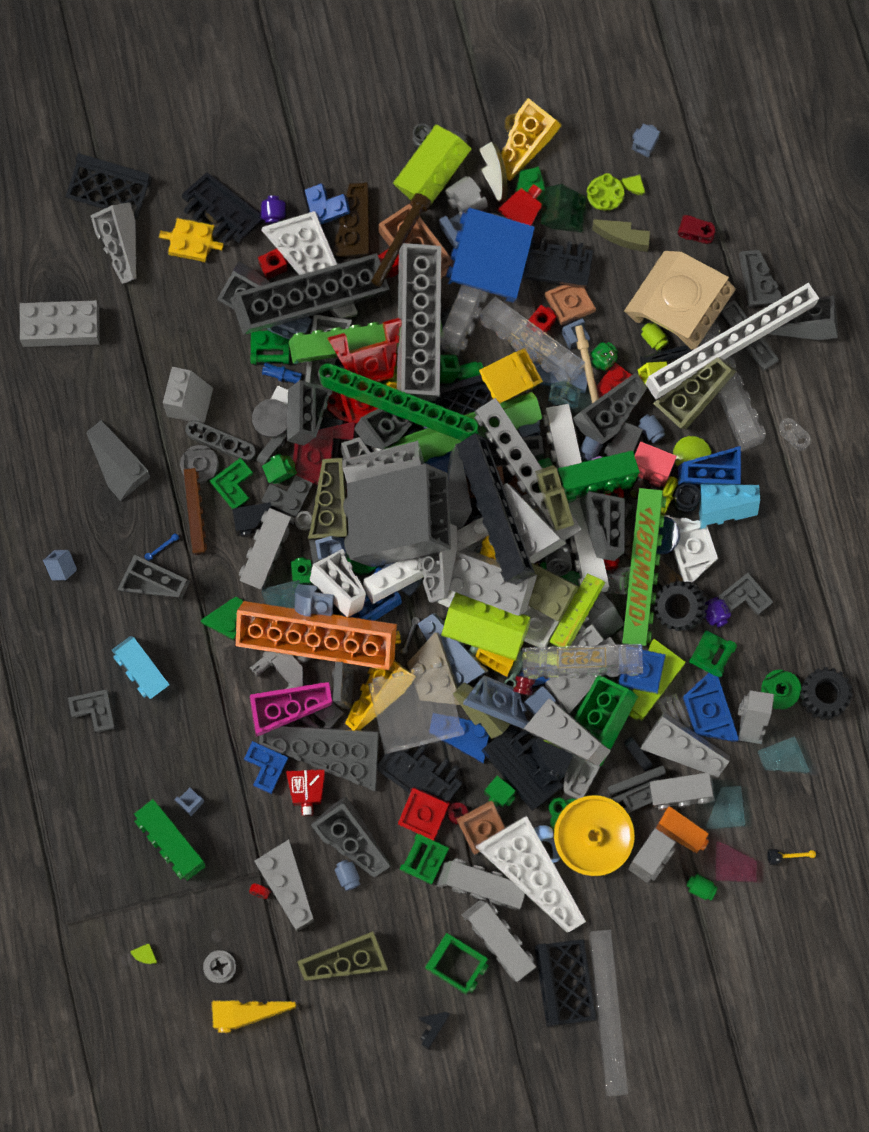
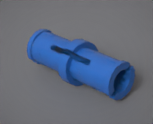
M266 362L262 370V375L278 378V381L281 382L284 380L297 383L302 378V373Z

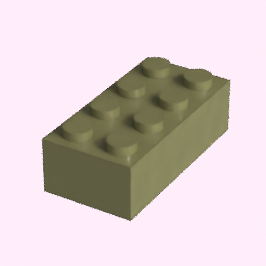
M532 563L537 577L528 606L560 622L580 586L536 563Z

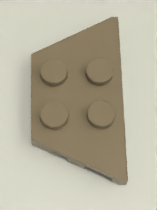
M436 632L407 664L410 672L416 676L413 682L420 700L460 705L452 694L458 686L441 637Z

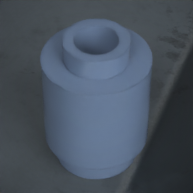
M647 414L639 420L641 424L638 427L643 429V434L653 444L660 441L666 435L664 428L654 415L649 416Z
M586 436L579 448L581 460L586 462L596 458L603 444Z
M344 860L336 864L335 873L341 886L346 891L360 886V877L353 862Z

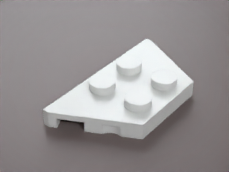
M664 515L672 518L680 529V540L673 551L683 581L694 582L718 559L708 527L706 525V528L700 529V521L698 520L691 521L687 518L679 519L670 517V515Z

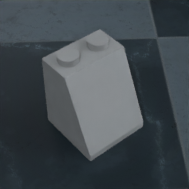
M172 367L163 400L167 417L189 422L198 421L204 424L213 387L190 370Z

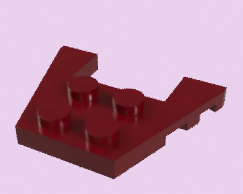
M356 422L319 429L317 436L304 446L295 443L293 455L297 472L295 475L318 485L322 460L332 459L334 438L354 439Z

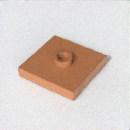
M562 285L545 292V297L555 312L561 326L596 312V308L585 288Z
M492 801L456 819L474 855L480 852L475 846L505 829Z

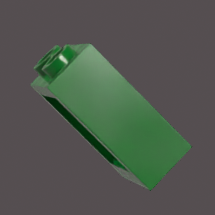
M446 933L427 963L425 970L467 995L468 991L471 993L474 991L478 984L475 981L479 974L483 976L489 965L486 964L488 958ZM450 944L480 962L465 987L435 969Z

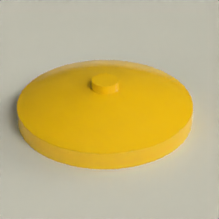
M596 795L581 797L566 806L559 815L554 830L555 847L562 861L575 872L587 876L606 875L617 870L629 857L634 844V827L628 813L617 802L607 797Z

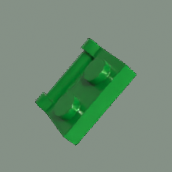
M271 331L251 333V364H257V362H283V364H289V339ZM257 351H283V355H257Z
M706 630L689 663L714 676L721 677L731 653H734L737 648V644L733 641H726ZM718 648H721L724 652L717 665H714L711 662Z
M416 834L411 851L399 870L432 885L449 848L425 836ZM422 844H425L428 847L415 870L411 867Z

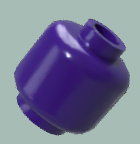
M268 196V199L262 201L261 218L265 220V223L274 224L285 219L286 203L279 200V196Z
M715 597L705 602V605H708V609L704 612L707 613L705 618L708 624L711 626L717 625L718 628L726 625L731 612L725 600Z

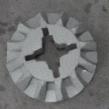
M214 951L206 957L203 970L210 981L224 983L233 977L236 964L234 958L229 953ZM216 959L221 964L228 963V965L223 967V975L218 970L211 971L217 966Z

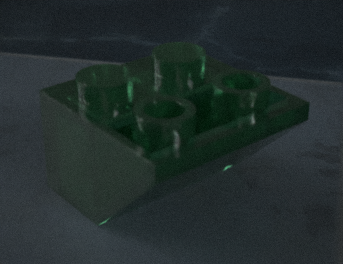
M563 184L546 187L540 223L554 230L582 232L587 197Z

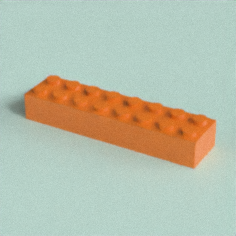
M244 601L237 610L236 646L389 670L395 660L397 624L352 617L347 618L346 616L311 614L308 617L297 613L293 608Z

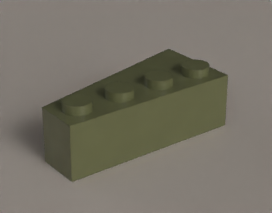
M717 357L653 404L678 427L686 430L737 371L725 360Z
M343 458L322 460L308 539H322L329 536L346 537L349 535L348 518L343 508L344 500L347 498L346 478L342 468Z
M373 931L297 961L304 981L388 970Z

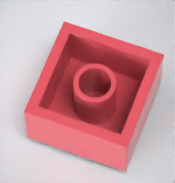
M640 441L635 453V459L639 468L637 477L650 481V484L653 486L665 487L677 456Z

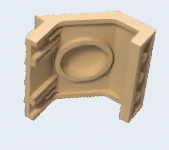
M664 251L624 311L636 323H641L644 318H647L676 334L690 349H696L736 288L727 280L728 276L685 253Z

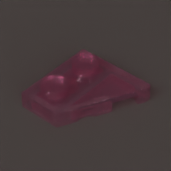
M716 842V881L756 882L757 861L721 842Z

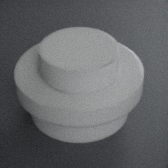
M307 511L298 513L297 517H295L297 528L303 531L309 530L312 523V514Z

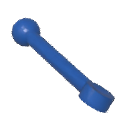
M173 534L171 539L152 553L145 554V559L151 561L155 554L173 541H178L179 535Z

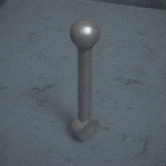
M414 617L412 619L411 630L407 637L404 648H402L400 651L402 655H406L408 653L407 648L411 641L415 627L420 622L418 617Z

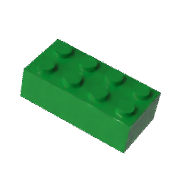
M632 450L558 468L557 472L561 485L564 488L567 502L572 503L588 492L609 494L614 489L621 488V490L631 488L639 474V468Z
M597 675L574 719L611 750L639 696L628 688ZM605 759L601 762L599 766L602 767Z
M154 799L134 813L137 818L134 821L143 833L146 831L149 833L147 836L148 840L155 848H161L159 853L168 864L170 862L173 863L172 869L180 880L184 877L188 881L206 867L203 860Z

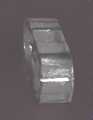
M791 418L781 421L779 425L780 434L797 450L807 449L811 443L810 435ZM790 424L792 426L791 431H785V425L788 426ZM798 437L800 439L804 437L806 439L805 444H798Z

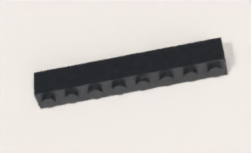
M475 433L457 444L458 456L463 461L464 472L469 478L470 489L477 500L476 506L482 514V522L488 531L489 542L496 553L495 559L500 564L502 578L506 582L517 585L533 576L535 572L485 437Z

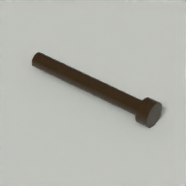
M415 193L410 201L412 208L371 280L374 285L382 286L399 255L401 246L408 239L421 213L427 212L430 207L431 200L425 195Z

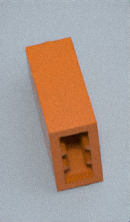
M669 806L656 827L661 833L695 853H698L700 849L704 851L709 842L706 839L708 836L706 831Z

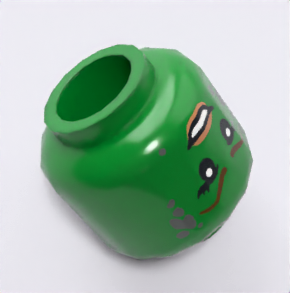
M609 342L600 343L590 352L591 365L596 370H608L618 360L617 349Z

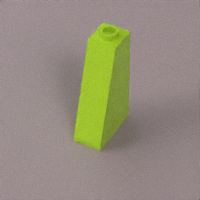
M655 639L652 640L648 651L665 654L658 694L633 690L639 697L629 716L635 720L640 719L643 721L686 663Z

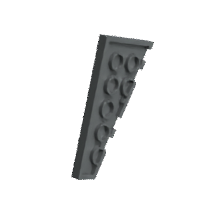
M281 726L259 737V744L268 749L283 753L315 768L325 770V772L376 791L379 731Z

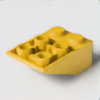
M525 348L479 370L482 380L491 392L492 398H496L499 404L543 382Z

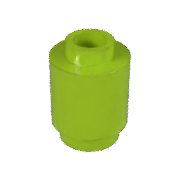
M649 322L642 328L641 336L652 349L655 348L656 351L661 350L668 344L669 341L666 339V334L656 323L651 324Z

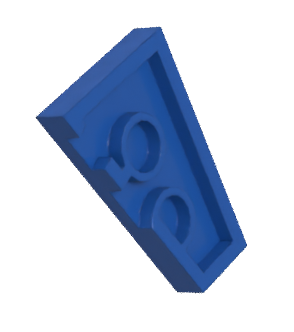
M432 714L429 734L448 745H452L466 755L477 759L482 764L484 763L485 755L482 749L487 746L489 734L481 723L474 725L471 720Z

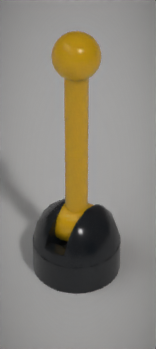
M768 849L767 851L769 865L779 864L783 858L807 856L814 858L816 856L814 850L806 853L782 854L778 849Z

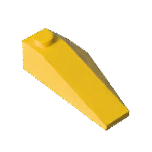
M529 98L517 112L515 123L508 135L507 144L501 153L507 179L510 181L552 139L562 126Z
M395 660L389 670L370 667L368 681L366 684H362L360 689L362 694L359 700L354 702L345 724L352 730H361L405 693L416 676Z
M212 1001L213 1028L218 1029V1033H230V1029H237L296 1008V1003L267 1002V1004H263V1002L251 1001L242 1004L240 1001Z

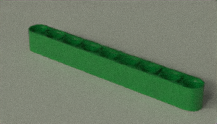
M324 364L319 369L321 384L327 389L460 441L467 439L475 433L479 435L478 423L472 418L332 364Z

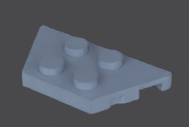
M483 676L463 702L466 706L523 729L530 722L525 717L524 713L527 710L521 701L520 694L514 692L513 687L487 676Z

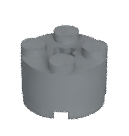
M465 176L446 190L450 198L448 199L449 204L453 209L457 208L459 210L460 217L463 212L466 213L468 208L483 211L488 207L485 197L481 198L480 188L470 177L467 178Z

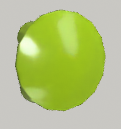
M606 173L595 178L587 187V198L596 209L603 211L612 210L623 201L624 187L618 179Z
M687 436L679 440L673 449V455L677 456L675 464L678 466L686 461L711 455V450L703 439L696 436Z

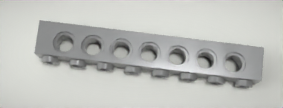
M494 398L475 411L476 416L474 419L480 427L483 426L486 430L485 436L490 443L494 442L498 448L495 451L501 460L505 459L507 462L506 468L512 476L515 475L519 480L517 485L522 492L526 491L530 497L528 502L532 508H537L540 516L554 529L548 510L543 507L544 499L542 493H535L532 490V485L538 484L535 471L542 468L497 399ZM496 418L499 421V426L496 428L491 427L489 419ZM501 435L509 436L510 442L508 444L501 443L499 439ZM512 451H518L521 455V458L519 460H513L510 456V453ZM528 467L531 470V476H523L521 469ZM573 515L574 525L556 531L564 541L582 530Z

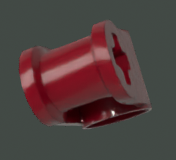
M684 215L677 235L684 239L709 244L714 239L715 227L710 222L690 215Z

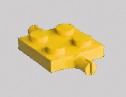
M177 218L172 233L161 230L159 238L170 240L168 253L172 256L206 262L211 248L222 251L224 247L223 243L213 241L214 225Z

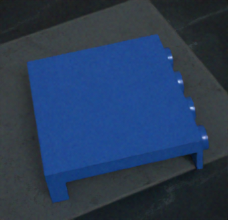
M468 208L466 213L463 212L461 215L460 224H462V228L456 234L455 241L458 244L457 248H453L450 259L453 260L452 267H448L446 277L449 278L447 284L455 282L506 297V301L513 303L517 299L534 226Z

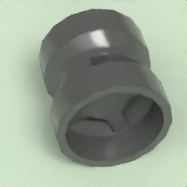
M418 124L413 129V142L418 148L431 131V128L426 124Z

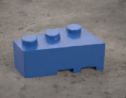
M741 446L686 461L678 465V485L685 483L700 486L701 484L740 485Z
M380 566L377 567L375 573L382 570ZM396 591L372 604L366 594L363 609L350 617L376 621L402 604L401 596Z

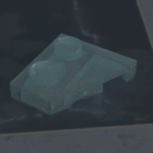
M297 580L262 589L261 593L267 605L294 609L295 589L300 584V581Z
M795 736L758 751L765 770L801 772L803 774L810 772Z
M741 786L721 787L706 825V830L744 827L745 818Z

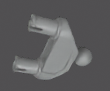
M265 651L262 655L263 657L250 667L251 671L258 677L268 667L274 666L288 682L286 689L303 686V667L300 663H306L311 658L302 656L294 658L290 654Z

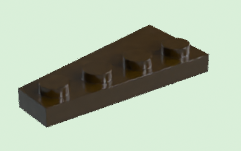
M368 182L349 184L346 194L350 214L340 218V227L336 235L335 247L332 251L335 259L370 256Z

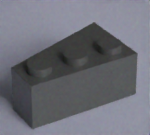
M299 380L288 389L287 441L304 446L317 436L323 419L322 415L327 408V401L332 394V390Z

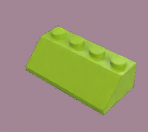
M435 125L393 184L410 200H412L415 193H420L428 197L432 204L471 148L459 136Z
M455 592L448 609L441 636L516 661L529 630L530 617L523 614L517 616Z

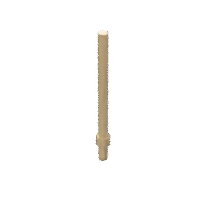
M580 325L575 327L578 338L576 343L578 350L581 352L591 400L594 403L599 399L588 352L589 343L585 339L583 326Z

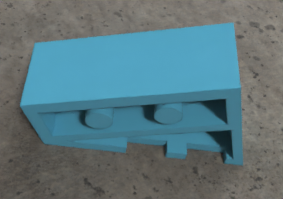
M701 484L699 501L700 529L717 523V525L723 524L724 521L730 519L739 520L758 515L760 504L759 485Z
M129 636L112 649V652L115 654L113 658L119 666L123 665L126 668L125 674L131 682L136 681L139 685L137 690L143 697L147 696L151 699L169 686V683L134 637Z

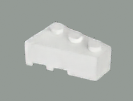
M343 549L313 564L310 581L323 594L334 595L333 604L347 618L363 609L366 593L358 577L354 575L351 563L345 558Z

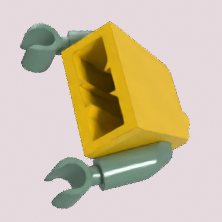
M471 646L469 652L475 655L477 661L506 677L509 674L510 677L505 680L504 684L507 681H512L514 684L513 688L516 686V675L519 676L523 666L521 650L515 661Z

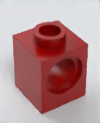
M277 248L258 257L259 265L267 280L287 271V263L289 262ZM276 260L279 264L272 266L270 262Z
M540 305L527 320L526 328L541 339L555 323V312L549 307L545 308L543 305ZM545 318L547 322L540 323L537 319Z

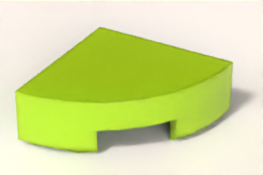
M640 175L622 179L621 182L625 189L636 195L645 194Z
M149 943L130 951L133 957L141 963H157Z

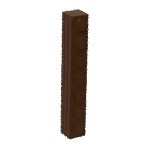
M196 468L183 469L193 555L204 554L205 550H207V543H204L206 533L202 527L205 524L204 519L201 518L203 507H200L202 497L198 491L201 490L200 483L197 482L199 471H196Z

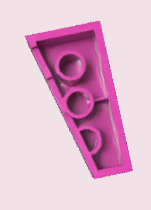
M329 682L251 694L250 704L255 735L258 737L331 706L332 698Z

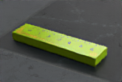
M587 573L549 642L561 649L570 648L605 584L603 580Z

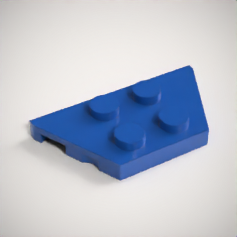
M708 673L683 696L693 731L699 736L737 742L739 738L719 678Z

